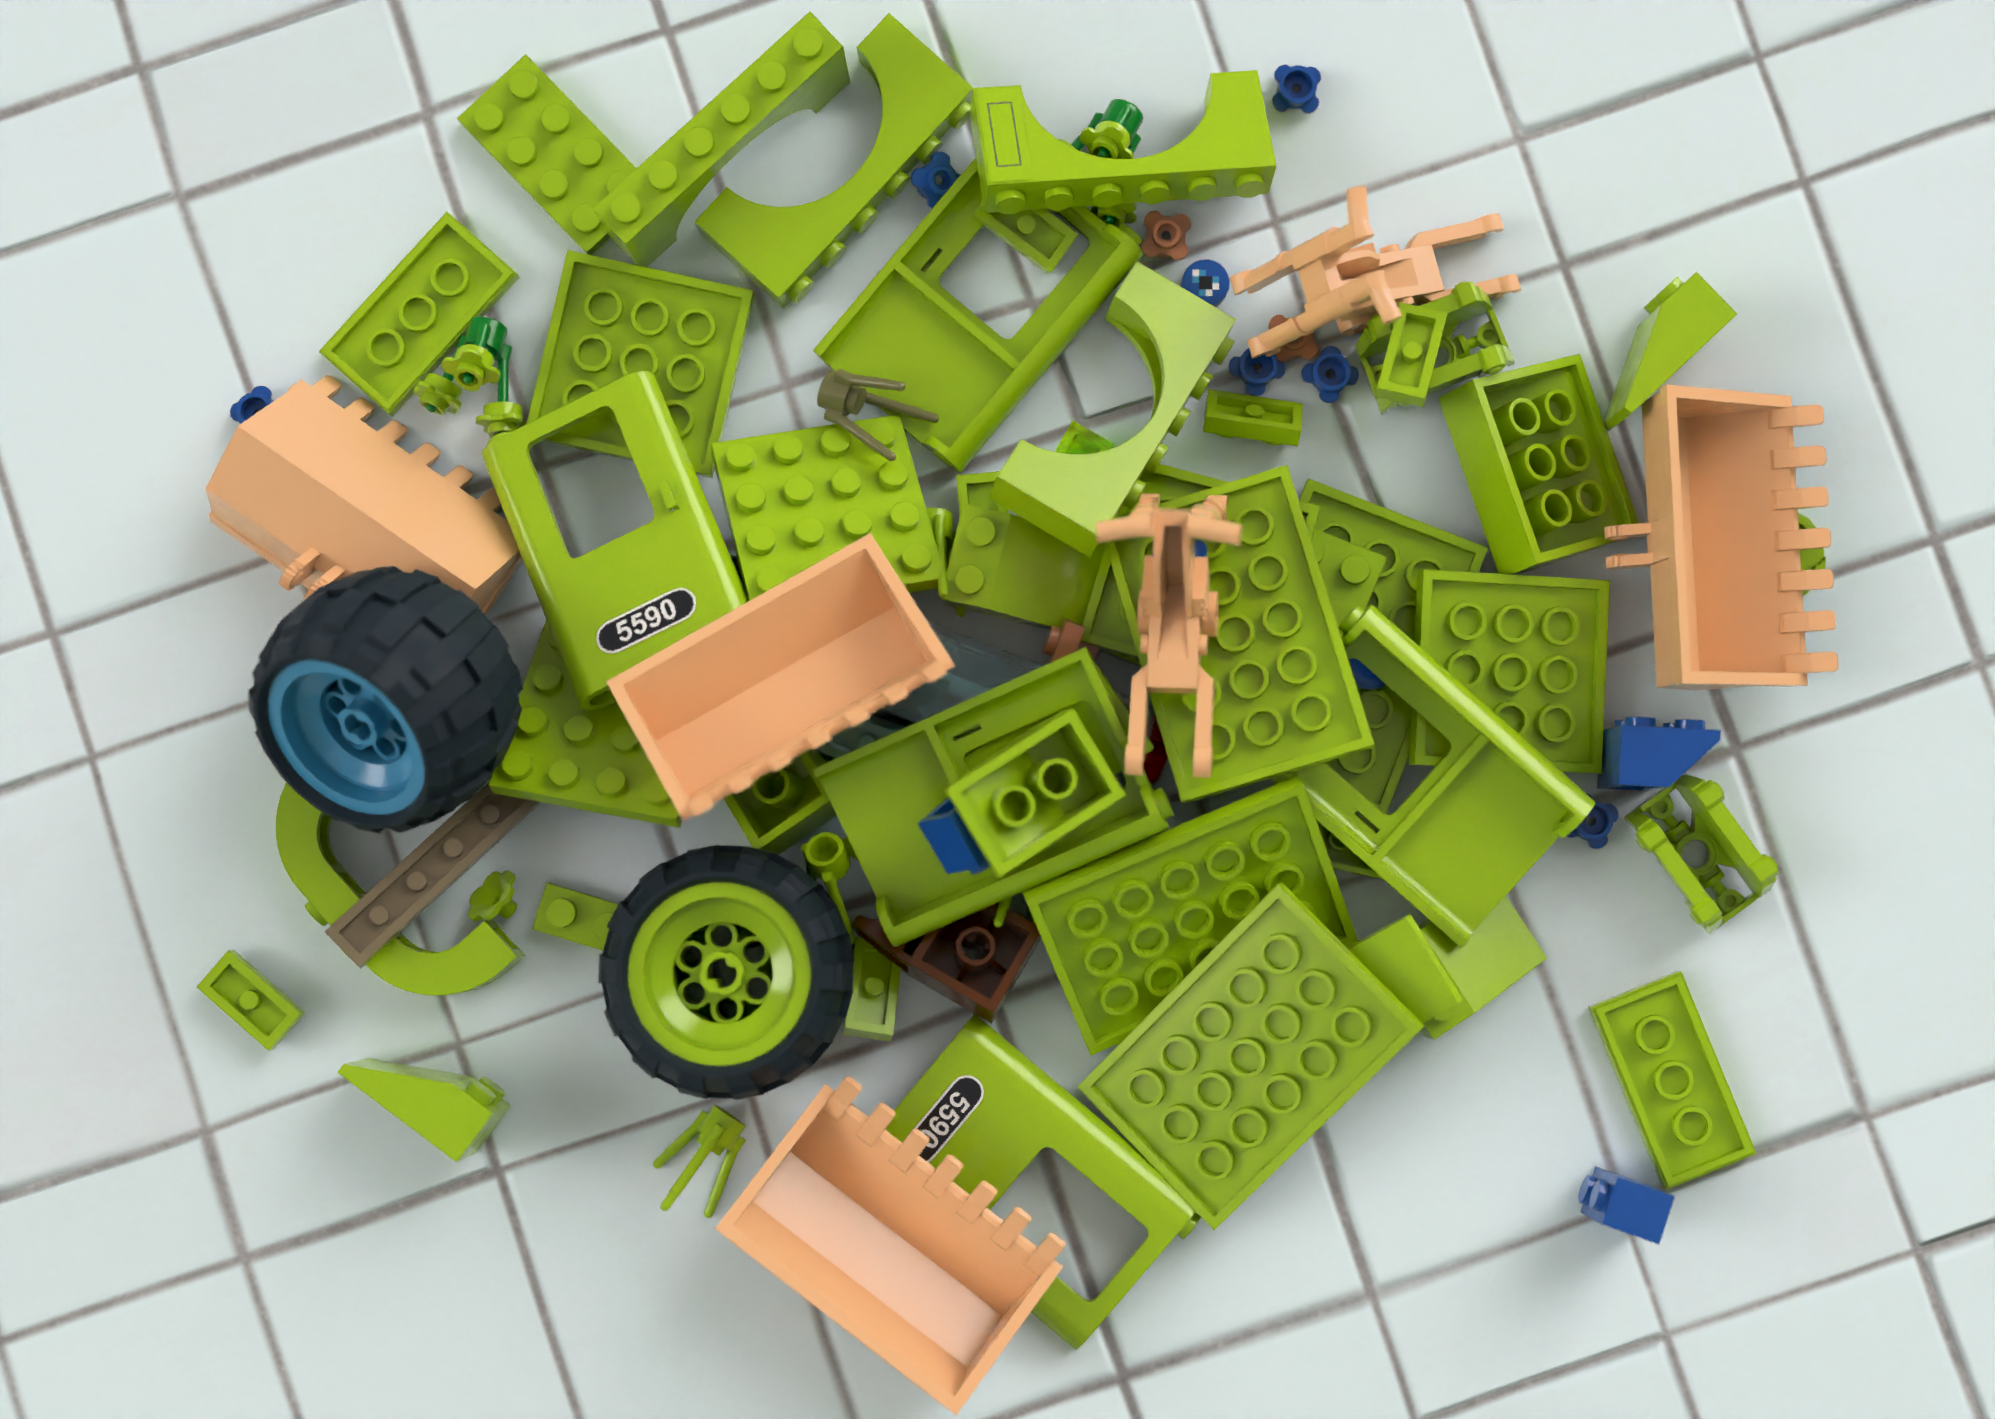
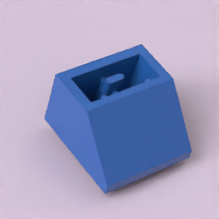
M1625 717V720H1615L1614 727L1603 730L1602 774H1598L1597 789L1648 791L1670 787L1721 740V730L1705 729L1704 720L1678 719L1675 720V723H1663V727H1656V718Z

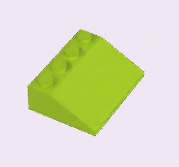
M1580 354L1473 379L1438 398L1499 574L1516 575L1618 542L1605 539L1604 527L1639 523Z

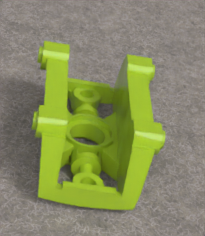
M1472 281L1458 283L1451 290L1450 295L1420 305V307L1448 313L1440 347L1446 350L1449 359L1445 365L1433 369L1427 394L1475 376L1481 378L1486 374L1493 375L1501 372L1506 365L1508 367L1514 365L1515 360L1493 310L1489 296L1479 286H1475ZM1485 313L1487 314L1489 321L1478 329L1476 336L1465 339L1464 335L1461 334L1451 338L1459 323ZM1376 314L1367 321V328L1364 329L1356 343V352L1382 415L1395 406L1408 407L1411 404L1375 396L1383 364L1370 366L1367 358L1387 351L1394 322L1384 325L1379 314ZM1478 346L1482 348L1477 353L1470 355V349Z
M1685 774L1678 778L1670 787L1661 789L1623 818L1637 831L1635 833L1636 842L1641 849L1646 850L1648 853H1653L1687 900L1685 903L1691 912L1690 916L1698 925L1700 924L1707 933L1711 934L1722 924L1756 901V899L1769 892L1777 879L1775 876L1779 874L1777 863L1772 857L1759 853L1722 802L1725 799L1724 791L1720 785L1712 780L1706 782L1704 779ZM1675 788L1692 809L1690 827L1685 820L1677 822L1672 815L1674 804L1669 793L1675 790ZM1645 811L1654 819H1663L1669 829L1664 833L1655 821L1642 814V812ZM1691 840L1701 842L1707 851L1705 863L1698 868L1689 867L1682 858L1683 847ZM1718 865L1735 869L1752 893L1744 897L1734 889H1726L1721 882L1725 875ZM1711 886L1717 893L1715 902L1703 887L1706 889Z

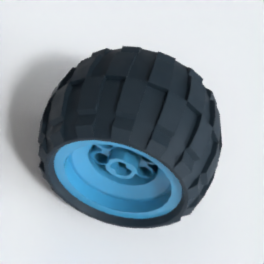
M396 566L377 567L373 570L356 572L318 588L279 622L258 657L259 662L252 672L254 686L248 690L249 711L255 722V734L264 753L280 776L302 798L334 820H340L359 830L380 834L385 828L401 833L432 823L454 811L460 804L471 799L491 778L493 771L501 764L513 741L522 711L518 694L523 690L520 672L509 653V644L498 627L479 609V605L462 591H457L443 583L438 577L417 569L412 573L401 571Z

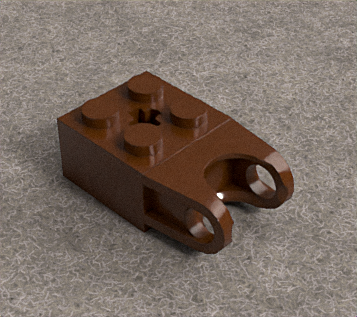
M995 903L897 947H894L887 938L880 920L868 919L857 915L851 923L852 929L859 937L873 946L890 962L900 967L908 976L991 1024L1041 939L1036 924L1010 909L1006 913L1003 925L996 927L994 919L999 903ZM976 944L982 946V956L985 957L983 959L971 960L966 957L967 952L963 951L964 948L974 949Z

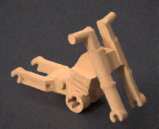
M1358 186L1347 189L1349 224L1341 228L1332 227L1299 246L1278 254L1274 259L1256 269L1246 270L1230 277L1234 295L1242 294L1245 291H1248V294H1252L1298 270L1307 302L1304 304L1305 312L1296 317H1291L1288 321L1249 339L1247 342L1251 357L1257 358L1263 354L1268 357L1281 351V346L1301 336H1307L1317 328L1334 320L1337 321L1340 335H1352L1363 332L1367 328V321L1376 314H1379L1384 325L1402 318L1403 316L1398 308L1400 302L1420 306L1450 295L1452 289L1444 290L1433 249L1482 239L1490 232H1502L1504 227L1500 214H1489L1473 221L1420 232L1408 241L1404 249L1400 250L1398 244H1391L1381 248L1380 253L1376 254L1373 242L1352 248L1373 237L1374 233L1369 224L1366 187ZM1517 274L1474 283L1475 286H1479L1488 294L1489 299H1500L1506 293L1521 291Z
M1140 494V501L1129 517L1096 522L1098 543L1154 536L1153 556H1144L1142 589H1140L1138 599V633L1141 635V654H1148L1147 664L1132 676L1129 736L1125 750V775H1143L1149 693L1197 694L1193 775L1194 777L1211 778L1215 684L1213 679L1201 668V655H1207L1208 637H1217L1219 596L1218 591H1209L1208 557H1195V538L1239 546L1242 536V525L1227 522L1228 495H1208L1207 499L1204 498L1203 504H1195L1191 509L1159 508L1160 494Z

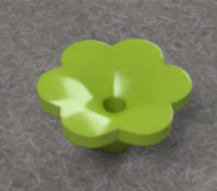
M506 870L501 874L495 871L488 875L483 885L478 887L470 897L469 903L472 906L468 912V917L474 922L482 919L490 921L497 914L505 919L511 917L517 909V903L512 900L515 892L514 887H512L516 879L515 874Z

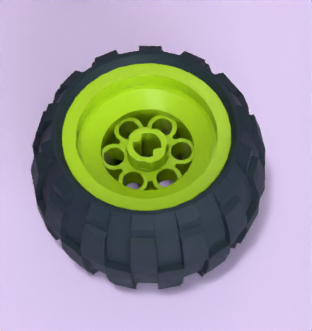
M713 845L688 850L687 853L669 861L661 862L639 879V883L624 901L619 902L607 925L609 931L603 954H599L598 983H602L606 1004L604 1013L614 1036L620 1038L633 1056L632 1061L649 1076L677 1088L680 1093L703 1099L731 1098L739 1100L763 1095L786 1083H790L814 1065L833 1043L848 1013L854 990L853 962L855 960L850 933L846 930L837 909L838 907L829 897L823 886L804 872L800 866L777 854L748 846ZM720 925L729 927L732 932V940L725 947L717 945L713 939V933ZM751 941H758L765 948L764 958L759 962L750 961L745 954V949ZM690 946L699 948L702 953L701 963L694 968L689 967L685 960ZM721 958H726L727 966L736 967L737 970L736 979L730 986H723L721 978L713 977L714 964ZM754 977H760L767 983L768 991L763 998H754L748 991L749 982ZM692 982L701 984L705 990L704 999L700 1003H696L688 991V985ZM724 998H731L737 1004L738 1011L733 1019L724 1017L718 1010L719 1003Z

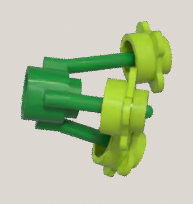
M1114 99L1109 103L1104 114L1095 113L1089 126L1082 130L1081 134L1072 144L1062 139L1058 140L1078 151L1086 145L1089 154L1093 156L1111 159H1133L1134 152L1141 141L1137 131L1143 122V114L1131 102L1123 99ZM1135 203L1117 204L1107 208L1091 207V212L1106 224L1118 226L1120 223H1135L1137 215L1133 213L1136 210Z
M488 317L472 318L467 334L460 336L453 357L443 359L441 365L443 371H445L443 376L428 373L424 381H418L413 392L420 397L419 403L431 413L434 412L439 415H445L446 412L456 414L462 405L458 400L462 390L452 382L453 379L463 389L472 392L478 391L483 384L498 382V402L484 405L483 415L477 416L475 423L482 425L484 432L488 433L489 437L502 432H512L526 425L527 422L522 421V406L508 402L509 359L512 347L505 344L508 332L506 326ZM494 361L498 362V369L493 367Z

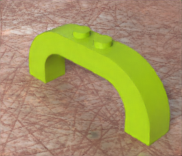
M286 782L280 796L276 814V840L280 858L290 879L308 900L304 905L308 913L322 926H326L328 923L331 926L359 901L366 892L343 868L333 853L330 844V824L332 818L312 806ZM484 920L460 943L441 952L422 949L410 942L400 932L366 966L381 979L397 988L416 994L436 996L467 992L490 984L512 969L526 955L494 920Z

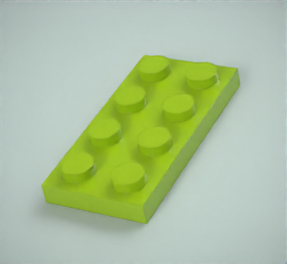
M525 54L470 105L457 120L586 254L592 255L610 238L592 208L627 178L636 167Z

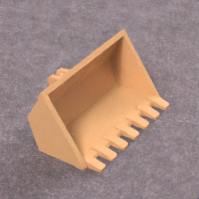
M326 375L312 386L303 380L298 381L285 394L238 425L205 488L211 507V512L209 513L210 521L283 571L284 573L279 579V585L288 591L302 584L308 589L305 596L306 599L318 588L356 572L373 570L377 567L396 566L403 572L412 573L417 569L438 577L451 588L462 591L479 605V609L487 616L523 561L508 521L496 513L502 505L495 488L489 489L480 498L475 499L463 491L474 476L464 466L458 465L443 477L430 468L440 456L441 452L430 443H424L413 453L409 454L397 444L406 436L408 429L396 420H392L378 431L371 428L364 421L373 414L375 406L364 398H358L346 408L336 404L331 399L340 391L342 383L330 375Z
M1668 384L1661 387L1658 394L1642 403L1648 522L1604 527L1605 539H1611L1612 541L1647 537L1648 553L1614 554L1611 557H1606V569L1650 567L1657 688L1708 690L1755 686H1808L1807 673L1835 672L1838 670L1837 653H1806L1805 632L1829 631L1836 628V614L1833 611L1804 612L1803 591L1831 589L1834 586L1833 572L1830 569L1801 570L1800 550L1828 548L1831 546V531L1828 528L1799 529L1798 509L1826 507L1829 504V493L1826 487L1797 488L1795 468L1823 466L1827 462L1826 449L1823 446L1794 447V427L1823 424L1824 409L1821 405L1792 406L1791 396Z
M869 533L606 682L684 821L693 815L696 817L714 806L715 802L731 793L737 794L753 784L752 781L772 770L775 772L792 762L791 759L808 749H816L830 741L831 736L849 726L854 727L870 718V714L887 704L893 705L908 696V692L922 684L931 683L947 674L946 671L954 667L955 664L873 536Z
M847 1076L836 1091L827 1084L822 1087L715 1229L953 1414L957 1415L1063 1268L1055 1259L1065 1247V1242L1054 1233H1049L1038 1246L1034 1245L1021 1235V1232L1031 1221V1216L1020 1207H1015L1004 1221L986 1208L997 1194V1190L986 1181H981L969 1195L953 1182L963 1168L962 1162L952 1155H947L940 1165L934 1168L919 1156L930 1141L929 1137L915 1128L903 1143L885 1130L895 1117V1111L881 1102L868 1117L851 1104L862 1090V1086Z

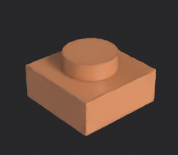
M1063 618L1060 628L1054 625L1051 626L1042 653L1049 655L1047 664L1077 651L1085 630L1082 624Z

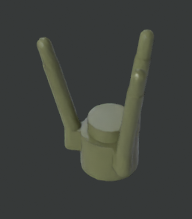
M838 369L837 372L829 371L826 374L818 391L817 404L819 407L826 409L824 419L840 425L888 461H894L896 454L846 416L849 414L858 415L864 403H868L932 423H937L939 420V416L935 413L869 393L864 388L903 391L905 384L901 381L857 375Z

